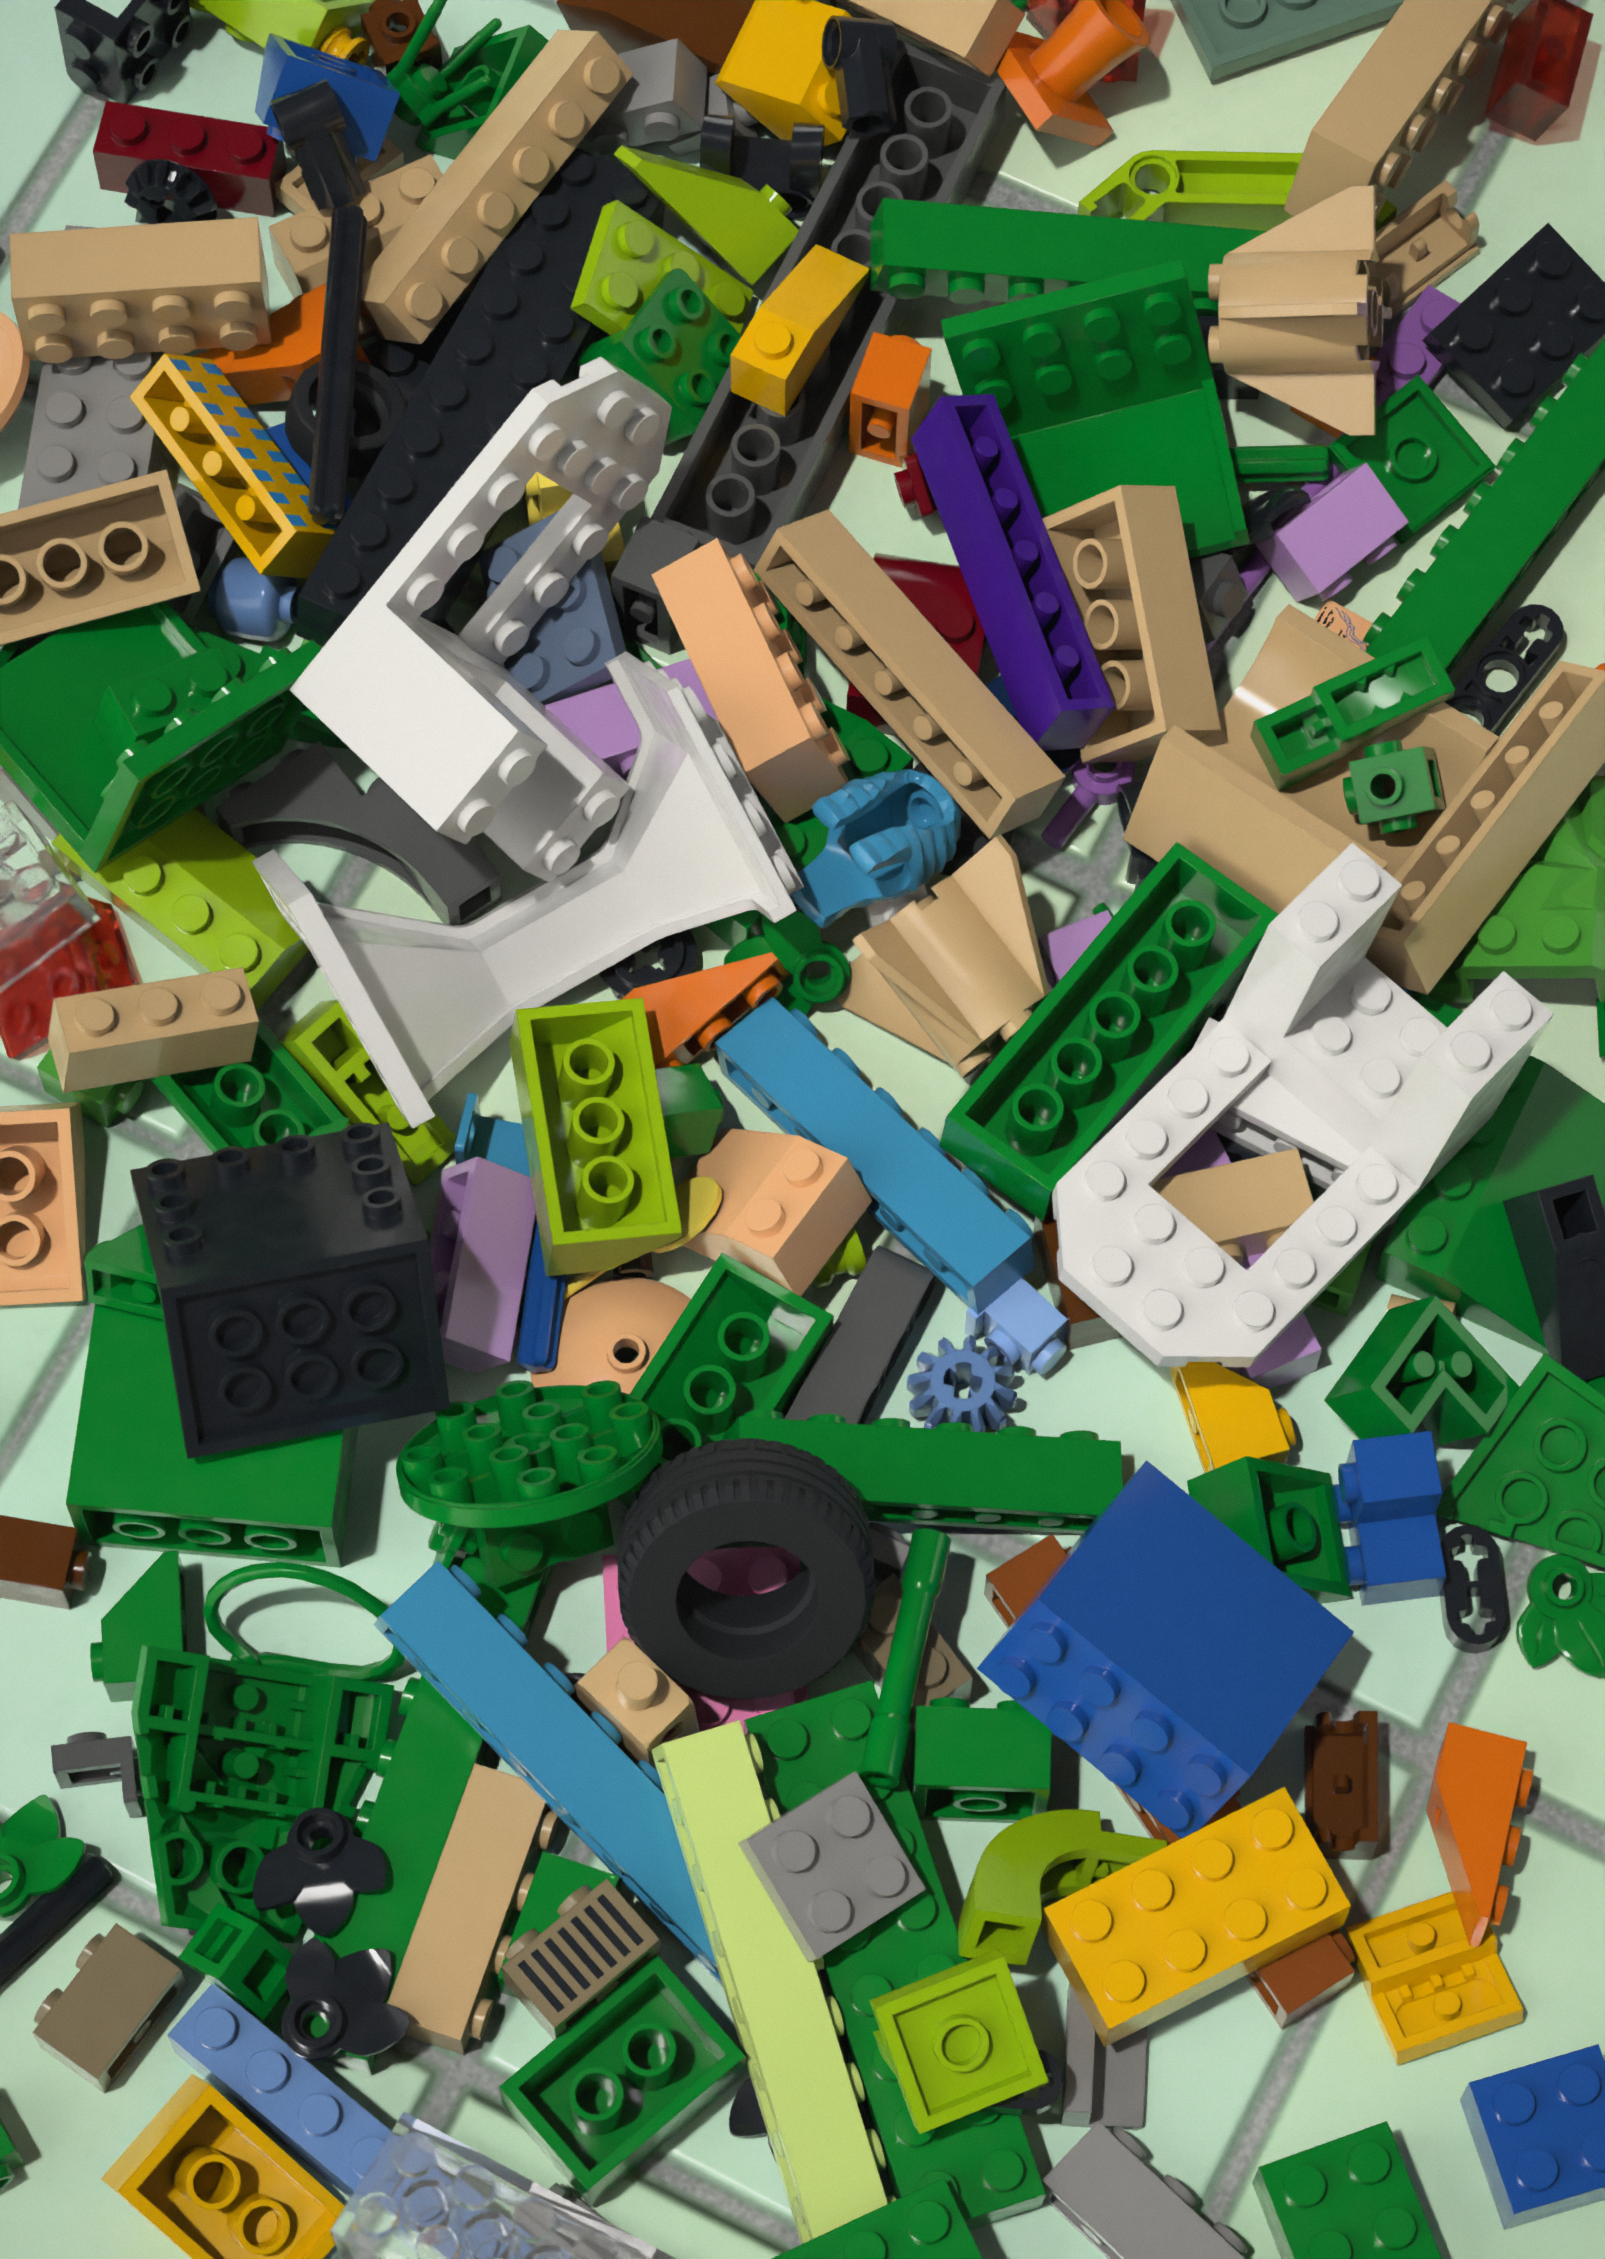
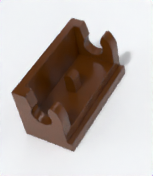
M1359 1710L1353 1715V1720L1349 1721L1332 1720L1331 1712L1325 1711L1315 1716L1312 1726L1305 1725L1304 1822L1325 1859L1371 1860L1378 1844V1711Z

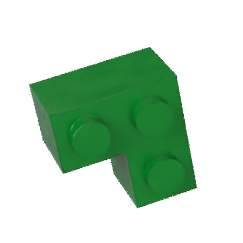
M1435 1295L1389 1309L1324 1401L1359 1439L1414 1433L1421 1423L1427 1431L1432 1432L1435 1440L1440 1445L1488 1433L1520 1386Z

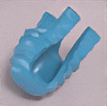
M912 769L881 772L863 779H853L843 784L840 790L829 796L819 798L812 805L813 814L822 824L829 828L827 842L824 850L808 866L797 872L804 887L790 896L793 897V901L807 918H810L813 923L823 929L852 908H863L877 901L893 900L904 897L912 891H917L919 886L929 883L932 876L942 872L946 861H950L954 857L956 843L961 837V812L958 805L948 791L931 774L917 772Z

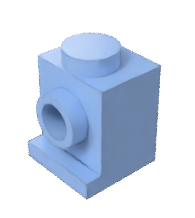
M1021 1278L979 1315L969 1308L966 1311L965 1334L968 1336L971 1334L977 1339L984 1333L986 1335L984 1338L986 1346L989 1348L996 1345L1000 1350L999 1361L1003 1364L1012 1366L1016 1363L1028 1375H1031L1034 1371L1043 1375L1060 1360L1067 1349V1346L1063 1343L1065 1342L1068 1319L1027 1281Z

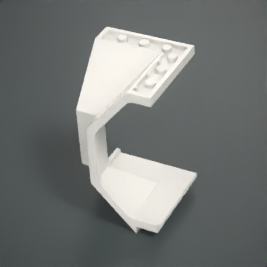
M625 651L604 663L639 730V746L626 780L631 787L620 799L619 809L613 817L602 846L591 855L576 862L565 873L558 875L552 883L545 880L470 923L449 925L316 902L309 889L274 849L252 861L281 915L311 951L401 1115L412 1129L435 1116L428 1104L429 1100L513 1025L516 1009L540 1007L666 936L750 910H758L773 923L797 911L789 895L800 890L804 885L718 721L705 713L699 699L690 686L683 688L676 677L669 679L666 672L662 668L657 671L650 660L643 663Z

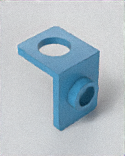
M468 1092L454 1148L456 1165L478 1156L530 1177L522 1124L481 1116L478 1094Z

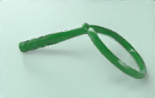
M285 1562L252 1564L223 1576L208 1591L203 1615L209 1633L226 1651L232 1654L230 1661L364 1681H374L389 1677L404 1665L405 1657L394 1646L392 1653L382 1661L363 1666L328 1663L272 1652L255 1654L222 1623L218 1611L221 1600L231 1590L244 1583L267 1578L299 1579L327 1587L349 1597L373 1614L376 1619L389 1608L356 1583L329 1571L308 1565Z

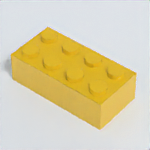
M1284 1786L1043 1909L1040 1929L1103 2046L1107 2047L1343 1926L1351 1904Z

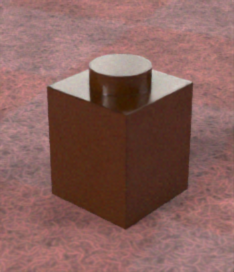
M0 1515V1598L70 1610L75 1590L84 1591L87 1586L92 1560L91 1552L84 1551L85 1547L78 1528Z

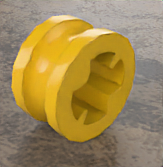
M340 25L326 36L318 50L364 65L369 55L370 44L362 37L352 39L351 30L346 26Z

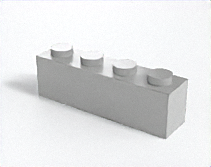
M1097 2121L1042 2180L1046 2193L1044 2199L1107 2259H1245L1243 2255L1247 2252V2248L1244 2243L1222 2223L1217 2222L1211 2227L1192 2209L1196 2204L1192 2194L1179 2181L1168 2174L1162 2180L1141 2162L1146 2154L1140 2145L1118 2127H1115L1110 2133Z

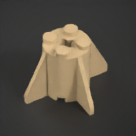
M1349 186L1228 252L1224 256L1222 264H1210L1208 271L1210 301H1219V326H1211L1209 329L1208 350L1210 362L1223 364L1228 375L1350 436L1376 435V371L1379 368L1380 361L1368 360L1370 347H1382L1383 320H1392V307L1383 306L1382 277H1369L1367 263L1379 262L1378 253L1376 252L1375 186Z
M1001 834L994 837L951 876L931 887L937 896L936 899L930 895L918 903L913 900L891 919L856 936L852 941L862 954L849 964L850 979L844 992L835 999L841 1007L945 1060L954 1070L958 1071L962 1078L967 1077L986 1062L990 1064L1052 991V987L1046 979L1017 855Z

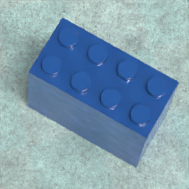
M1146 1460L1084 1531L977 1669L1049 1728L1054 1735L1062 1739L1103 1773L1108 1780L1115 1783L1151 1813L1162 1825L1169 1828L1182 1839L1201 1829L1253 1775L1354 1631Z

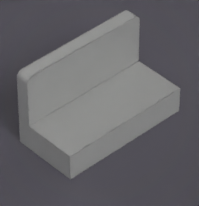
M1070 1982L1067 1991L1061 2126L1092 2128L1099 2121L1106 2129L1118 2127L1122 2130H1140L1144 2119L1148 2026L1104 2047Z

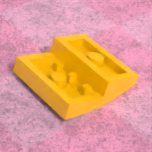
M1452 1891L1346 1927V1936L1354 1953L1359 1974L1396 2065L1523 2022V2007L1498 1957L1497 1939L1490 1924H1487L1480 1946L1469 1945Z

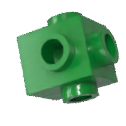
M1394 740L1364 747L1366 758L1348 762L1351 777L1343 778L1344 797L1349 813L1351 815H1359L1360 825L1373 826L1379 824L1381 835L1398 833L1418 828L1416 816L1445 810L1434 748L1421 746L1403 750L1402 741ZM1393 778L1396 788L1393 795L1389 797L1387 784Z

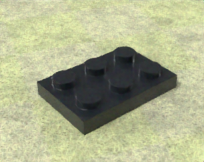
M1547 223L1422 341L1490 414L1506 428L1571 366L1581 352L1584 354L1605 334V282L1561 235Z

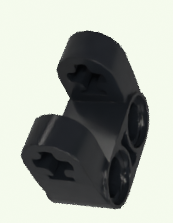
M704 114L700 143V167L740 178L758 191L767 184L792 207V210L786 215L788 220L805 219L819 193L825 144V125L794 122L792 140L738 136L735 135V116Z

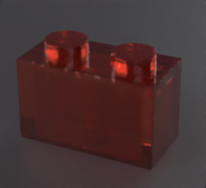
M1531 0L1508 27L1484 117L1536 141L1569 108L1594 14L1566 0Z

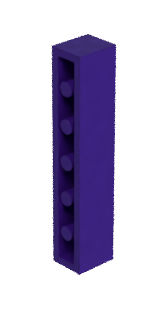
M994 394L940 396L911 438L1018 722L1043 751L1084 748L1114 710L1115 705Z

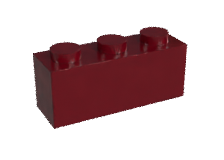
M106 101L93 148V156L100 189L128 193L129 189L125 182L137 165L151 159H165L179 163L196 173L210 188L216 200L217 208L275 218L279 202L276 198L275 183L285 176L287 170L284 142L266 133L267 126ZM170 193L168 197H164V199L172 201L174 198V194Z

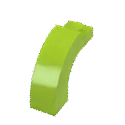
M1084 1809L1043 1812L1023 1818L1009 1825L989 1842L977 1864L958 1923L959 1956L976 1958L999 1949L1005 1956L1007 1963L1025 1966L1042 1921L1041 1903L1052 1898L1069 1896L1166 1847L1167 1841L1101 1831L1100 1811Z

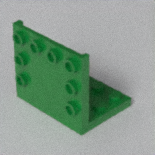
M1183 259L941 320L944 340L962 394H994L1042 518L1119 485L1175 486L1189 559L1251 544L1215 378Z
M167 602L59 630L0 667V765L91 870L96 873L282 751L305 706L289 689L321 651V648L313 639L292 653L288 648L277 651L263 663L258 671V675L245 683L241 678L230 681L213 697L211 705L198 713L193 708L185 710L168 724L163 736L150 744L145 739L135 742L119 756L115 763L93 724V719L107 685L207 650V647Z

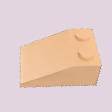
M81 1102L0 1106V1306L85 1300L86 1164Z
M723 1127L713 1140L710 1152L700 1157L681 1182L683 1183L688 1179L700 1176L712 1177L722 1189V1201L716 1214L705 1228L690 1241L683 1244V1246L714 1261L723 1252L801 1297L870 1205L872 1199L850 1160L843 1155L798 1135Z

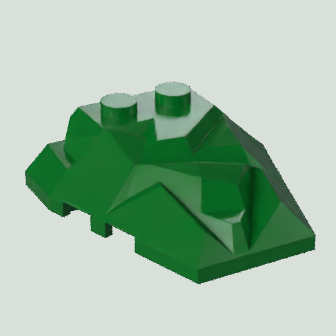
M142 1645L131 1716L162 1926L198 1931L219 1902L259 1923L278 1942L293 1943L303 1922L297 1914L295 1903L272 1910H257L253 1899V1884L257 1868L264 1856L287 1843V1836L293 1822L300 1814L309 1809L327 1808L342 1814L349 1823L351 1822L357 1808L351 1806L354 1796L366 1771L376 1770L381 1751L386 1742L394 1685L333 1675L291 1671L211 1658L209 1655ZM330 1838L319 1839L313 1844L311 1850L323 1849L330 1845L333 1840Z

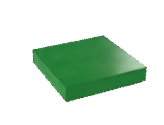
M1419 374L1376 408V435L1350 436L1344 433L1328 446L1330 461L1341 474L1364 463L1369 465L1409 521V523L1394 534L1401 545L1490 475L1496 468L1495 464Z

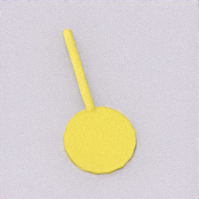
M700 1176L688 1179L675 1187L682 1236L680 1239L651 1252L663 1253L674 1250L690 1241L705 1228L716 1214L722 1201V1189L712 1177ZM607 1270L581 1273L566 1283L563 1301Z

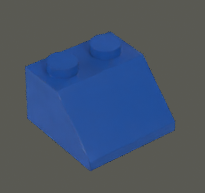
M270 33L265 47L255 113L263 124L268 125L266 133L278 140L284 141L269 101L326 78L342 112L347 130L343 131L355 165L359 156L376 162L400 96L397 89L379 70Z

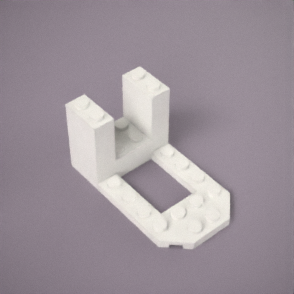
M603 357L580 366V378L566 385L560 386L552 379L531 389L289 689L436 832L465 845L473 836L484 832L521 869L550 883L558 875L565 873L575 864L580 855V848L597 827L607 823L616 814L620 806V799L631 786L511 675L502 664L509 656L517 653L525 645L529 638L530 630L546 610L556 605L565 596L570 580L588 559L596 556L604 548L608 541L609 533L625 513L635 508L644 499L648 491V485L659 473L672 406L654 390ZM536 472L573 493L458 636L420 617L423 611L431 608L440 599L444 591V585L460 565L479 551L486 533L503 512L512 508L521 499L525 491V485Z
M1353 842L1268 925L1224 1018L1057 1182L1052 1192L1054 1220H1057L1059 1249L1057 1251L1058 1279L1158 1367H1185L1188 1362H1222V1367H1250L1488 1122L1554 1015L1552 1011L1503 971L1447 1028L1367 960L1365 955L1402 884ZM1267 1072L1358 1150L1361 1155L1246 1270L1151 1186Z

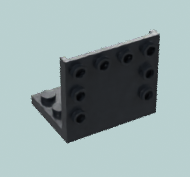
M389 1122L377 1125L356 1123L347 1126L339 1132L312 1137L307 1135H291L282 1138L277 1143L246 1149L236 1146L226 1147L217 1150L212 1155L181 1161L171 1158L160 1159L150 1163L147 1167L130 1170L133 1192L161 1301L187 1459L450 1409L428 1238Z

